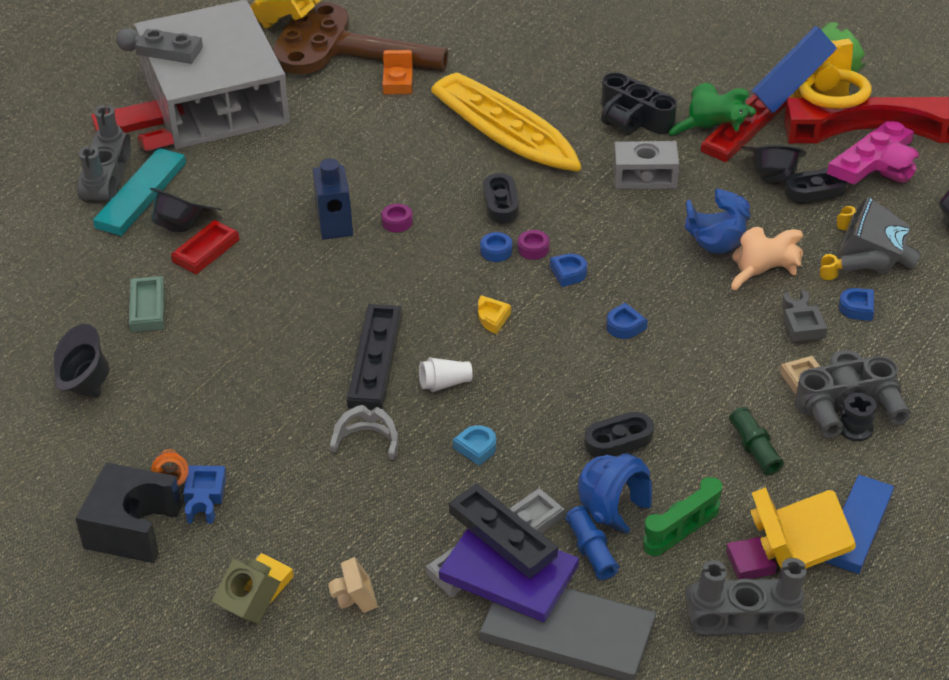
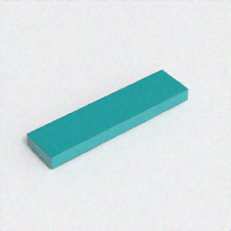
M158 148L93 219L94 228L122 236L155 199L156 193L151 191L150 188L162 191L186 164L185 155Z

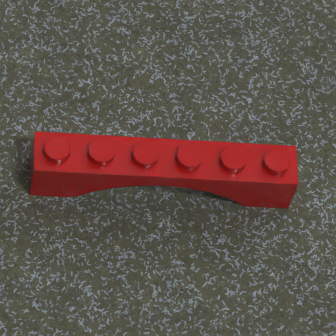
M869 97L860 105L844 109L820 107L808 102L804 98H787L784 117L788 144H818L840 133L861 129H877L886 121L901 123L907 129L913 130L916 135L926 137L938 143H949V97Z

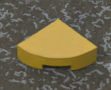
M481 295L478 300L479 321L487 330L497 334L511 314V305Z

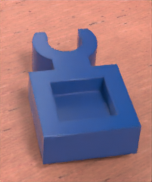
M188 465L189 472L183 491L184 501L187 503L185 505L187 522L193 523V517L196 513L205 512L207 524H212L215 519L213 504H222L227 477L225 466Z

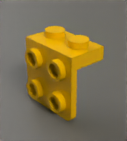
M766 487L752 492L757 507L750 510L758 531L765 529L767 535L760 538L768 559L776 558L780 568H782L783 561L788 558L802 560L806 569L855 549L856 542L834 491L827 490L776 510Z

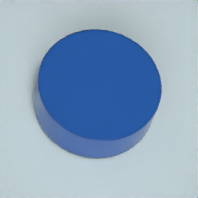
M492 232L485 235L480 241L482 257L492 262L507 260L512 255V239L500 232Z

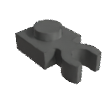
M801 290L799 300L791 299L788 292H784L783 320L793 342L826 338L827 326L818 305L808 306L809 294L805 290Z

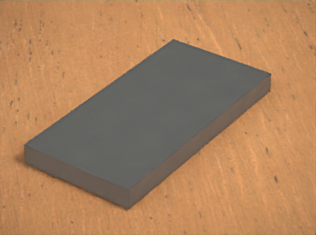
M565 588L545 623L492 602L480 630V640L620 680H635L655 624L656 612Z

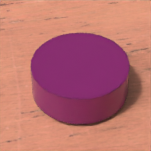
M399 203L386 206L381 212L382 226L390 232L408 230L413 224L411 208Z
M539 230L523 232L518 237V253L522 257L531 260L545 257L550 249L548 235Z

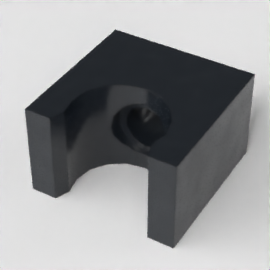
M106 462L75 518L83 549L154 563L159 551L153 523L141 518L151 514H163L168 517L178 516L182 504L177 478L173 475Z

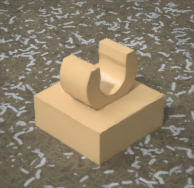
M353 557L342 562L341 567L344 577L336 578L328 583L331 597H337L341 609L350 607L354 603L358 605L363 613L377 608L370 577L357 559Z

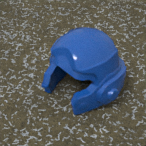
M717 188L715 190V201L720 209L726 211L714 214L698 213L692 206L691 200H687L686 210L688 216L686 217L685 228L695 237L701 248H704L709 253L725 254L737 249L741 245L740 239L743 233L747 231L746 223L751 219L750 205L744 197Z
M628 453L621 454L618 457L611 455L596 457L585 465L579 476L577 491L582 506L587 508L596 522L608 525L617 531L629 533L630 527L624 522L622 516L618 514L621 491L626 483L630 489V500L639 508H650L652 506L650 471L641 459Z

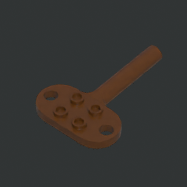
M319 2L301 19L294 21L291 18L273 47V52L283 71L291 74L316 72L322 69L337 54L383 61V52L385 50H411L413 66L441 71L446 69L449 58L448 48L347 32L349 28V15L347 11L340 5L329 2Z

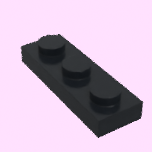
M475 483L449 502V513L528 578L533 577L558 557V547L478 483Z

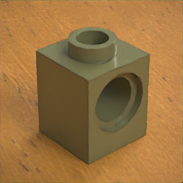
M233 558L211 601L243 619L259 624L281 581L268 575L272 569L271 567L253 558H250L247 564ZM252 579V589L245 596L244 587Z

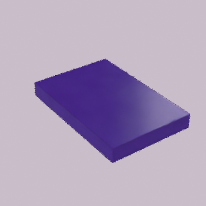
M467 528L440 568L439 580L545 623L579 567V558L558 550V557L533 577L528 578Z

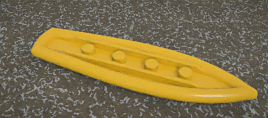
M460 73L445 76L431 87V92L448 107L506 149L524 158L550 167L575 172L581 170L578 156L565 137L546 120L519 103Z

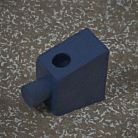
M324 159L320 162V167H315L312 170L315 204L322 240L353 236L350 194L345 168L335 159ZM338 202V211L332 212L328 210V203Z

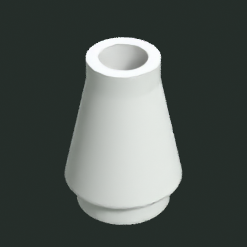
M429 357L427 361L420 362L419 380L422 389H430L431 392L472 381V366L469 361L460 362Z

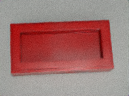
M214 220L171 253L172 262L197 275L239 241V233Z

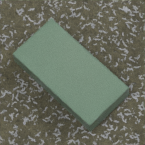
M155 276L130 279V332L164 329V277Z

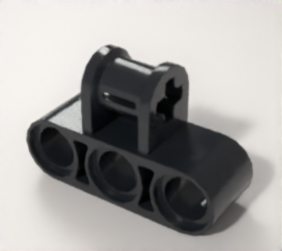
M619 72L608 73L603 77L601 100L603 107L601 121L603 124H612L619 127L626 135L634 133L640 127L657 134H669V130L676 122L677 101L674 97Z

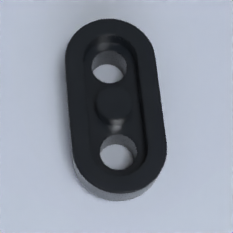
M828 168L795 173L790 175L786 181L785 194L797 203L840 197L845 193L847 182L828 175Z
M503 173L487 176L483 182V193L488 217L498 223L513 221L519 214V201L514 179Z
M629 412L593 423L585 431V449L590 455L600 457L605 455L616 456L644 447L653 439V420L644 413Z

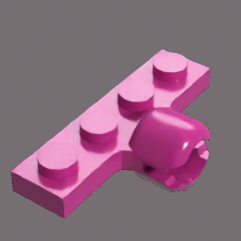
M886 121L829 162L827 174L855 185L869 173L877 170L885 178L898 183H906L912 178L917 169L913 159H919V153L916 149L907 146L912 142L914 131L905 128L899 122Z

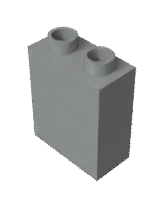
M247 0L134 23L135 31L140 36L143 35L146 29H159L164 32L184 33L189 36L202 37L203 48L192 64L140 56L143 74L154 100H157L166 129L172 133L175 149L290 123L285 73ZM181 103L185 114L180 115L176 104Z

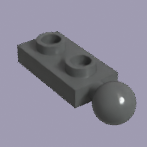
M123 28L116 36V43L123 51L130 52L136 49V55L189 64L193 63L203 48L202 37L189 36L184 33L164 32L159 29H146L143 35L140 36L132 28Z

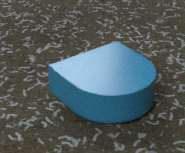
M471 426L453 439V448L480 466L495 453L496 435L492 429L486 426Z

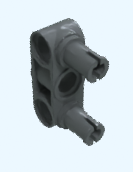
M100 105L94 110L99 129L94 136L91 147L85 146L78 153L83 167L78 180V195L81 200L109 202L116 195L131 152V138L129 133L123 132L120 126L117 125L114 107L108 105L106 111L105 105Z
M875 356L853 361H841L832 365L810 368L800 374L795 399L796 408L801 413L815 418L825 438L836 437L842 432L843 423L836 412L843 410L844 400L853 393H864L872 397L876 404H881L893 425L907 422L910 418L909 414H911L910 409L900 394V382L896 377L898 372L897 364L888 357Z
M788 558L783 561L779 579L725 580L727 576L725 565L717 560H709L703 564L700 581L690 585L685 591L691 628L695 633L701 635H747L754 633L791 632L800 628L805 622L802 607L804 603L802 585L807 570L803 561L797 558Z

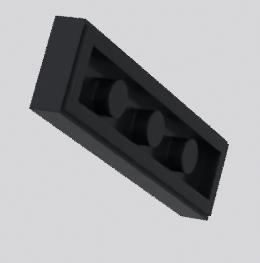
M368 304L347 397L348 408L352 409L356 406L364 405L369 410H373L376 407L383 409L402 317L401 306Z

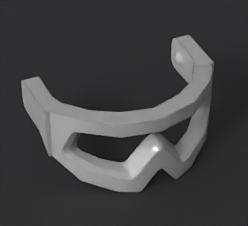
M364 405L356 406L345 412L334 425L330 441V452H337L340 441L350 433L360 430H373L389 439L391 443L388 450L389 459H396L399 446L398 432L392 418L383 409L376 407L370 411ZM358 416L367 421L357 422L345 427L348 421ZM380 419L386 424V426L375 423L374 421Z

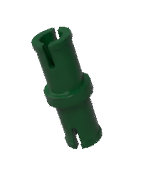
M740 407L734 410L729 416V421L742 438L741 444L744 450L753 455L764 475H772L778 472L783 467L784 461L770 443L771 437L767 430L760 428L748 407Z

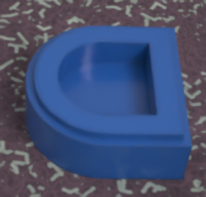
M569 253L550 258V268L561 287L579 283L586 278L587 261L582 256Z
M850 288L843 291L840 295L838 306L840 312L851 319L872 321L874 315V290Z
M623 303L608 313L606 328L612 336L627 339L646 330L648 320L628 304Z

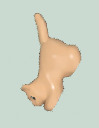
M753 227L743 233L740 239L742 246L738 247L732 256V259L738 264L741 273L733 279L731 288L737 290L752 276L760 275L774 267H783L791 275L795 276L797 267L801 266V258L803 256V249L797 246L796 243L803 238V233L800 230L792 229L786 230L774 238H767L763 228Z

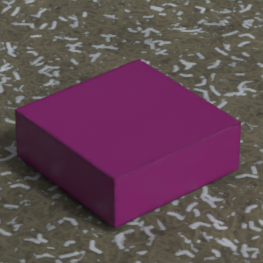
M763 536L727 543L726 553L738 580L753 579L776 573L777 565L774 558L768 559L760 538Z

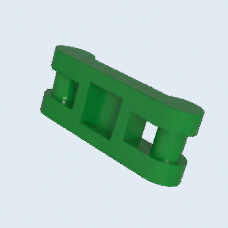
M706 477L701 481L698 491L683 501L675 502L663 515H649L644 525L646 535L643 538V550L645 553L651 556H659L715 518L720 511L719 498L722 495V482L715 477Z

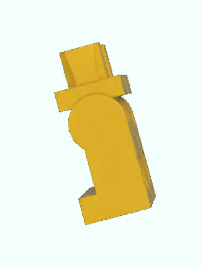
M255 0L250 6L258 23H262L266 29L278 22L283 16L291 14L294 21L301 19L321 0Z

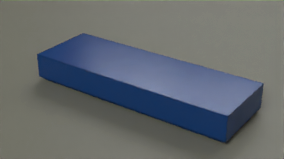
M814 26L751 90L752 93L770 112L774 113L825 62L837 47L819 27Z
M858 474L843 508V513L856 542V547L851 552L824 561L825 563L860 574L893 495L894 486Z

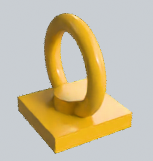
M849 39L832 41L837 49L790 98H804L814 105L831 109L850 108L864 103L870 97L872 87L866 77L851 71L853 43ZM850 83L860 89L853 95H849Z

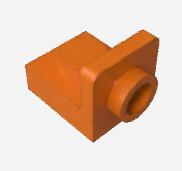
M385 50L383 52V94H412V51Z

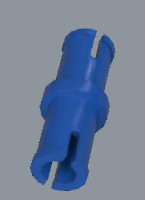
M585 506L574 507L566 514L565 520L578 540L577 548L582 555L587 556L599 580L610 579L618 573L620 567L615 562L606 545L607 538L603 531L596 528Z

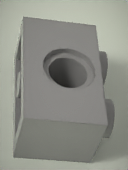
M676 141L615 142L613 161L615 189H677L679 159Z

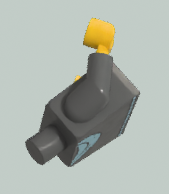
M867 197L857 210L852 206H845L841 210V214H838L837 228L847 230L838 253L842 258L838 259L833 254L824 255L821 259L820 277L824 280H833L838 276V269H843L845 272L867 269L886 274L896 262L912 269L920 257V252L906 245L910 232L909 225L896 217L888 208H884L870 197Z

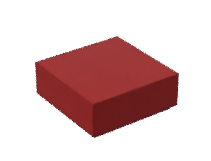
M165 128L137 136L139 147L144 151L174 144L172 133Z

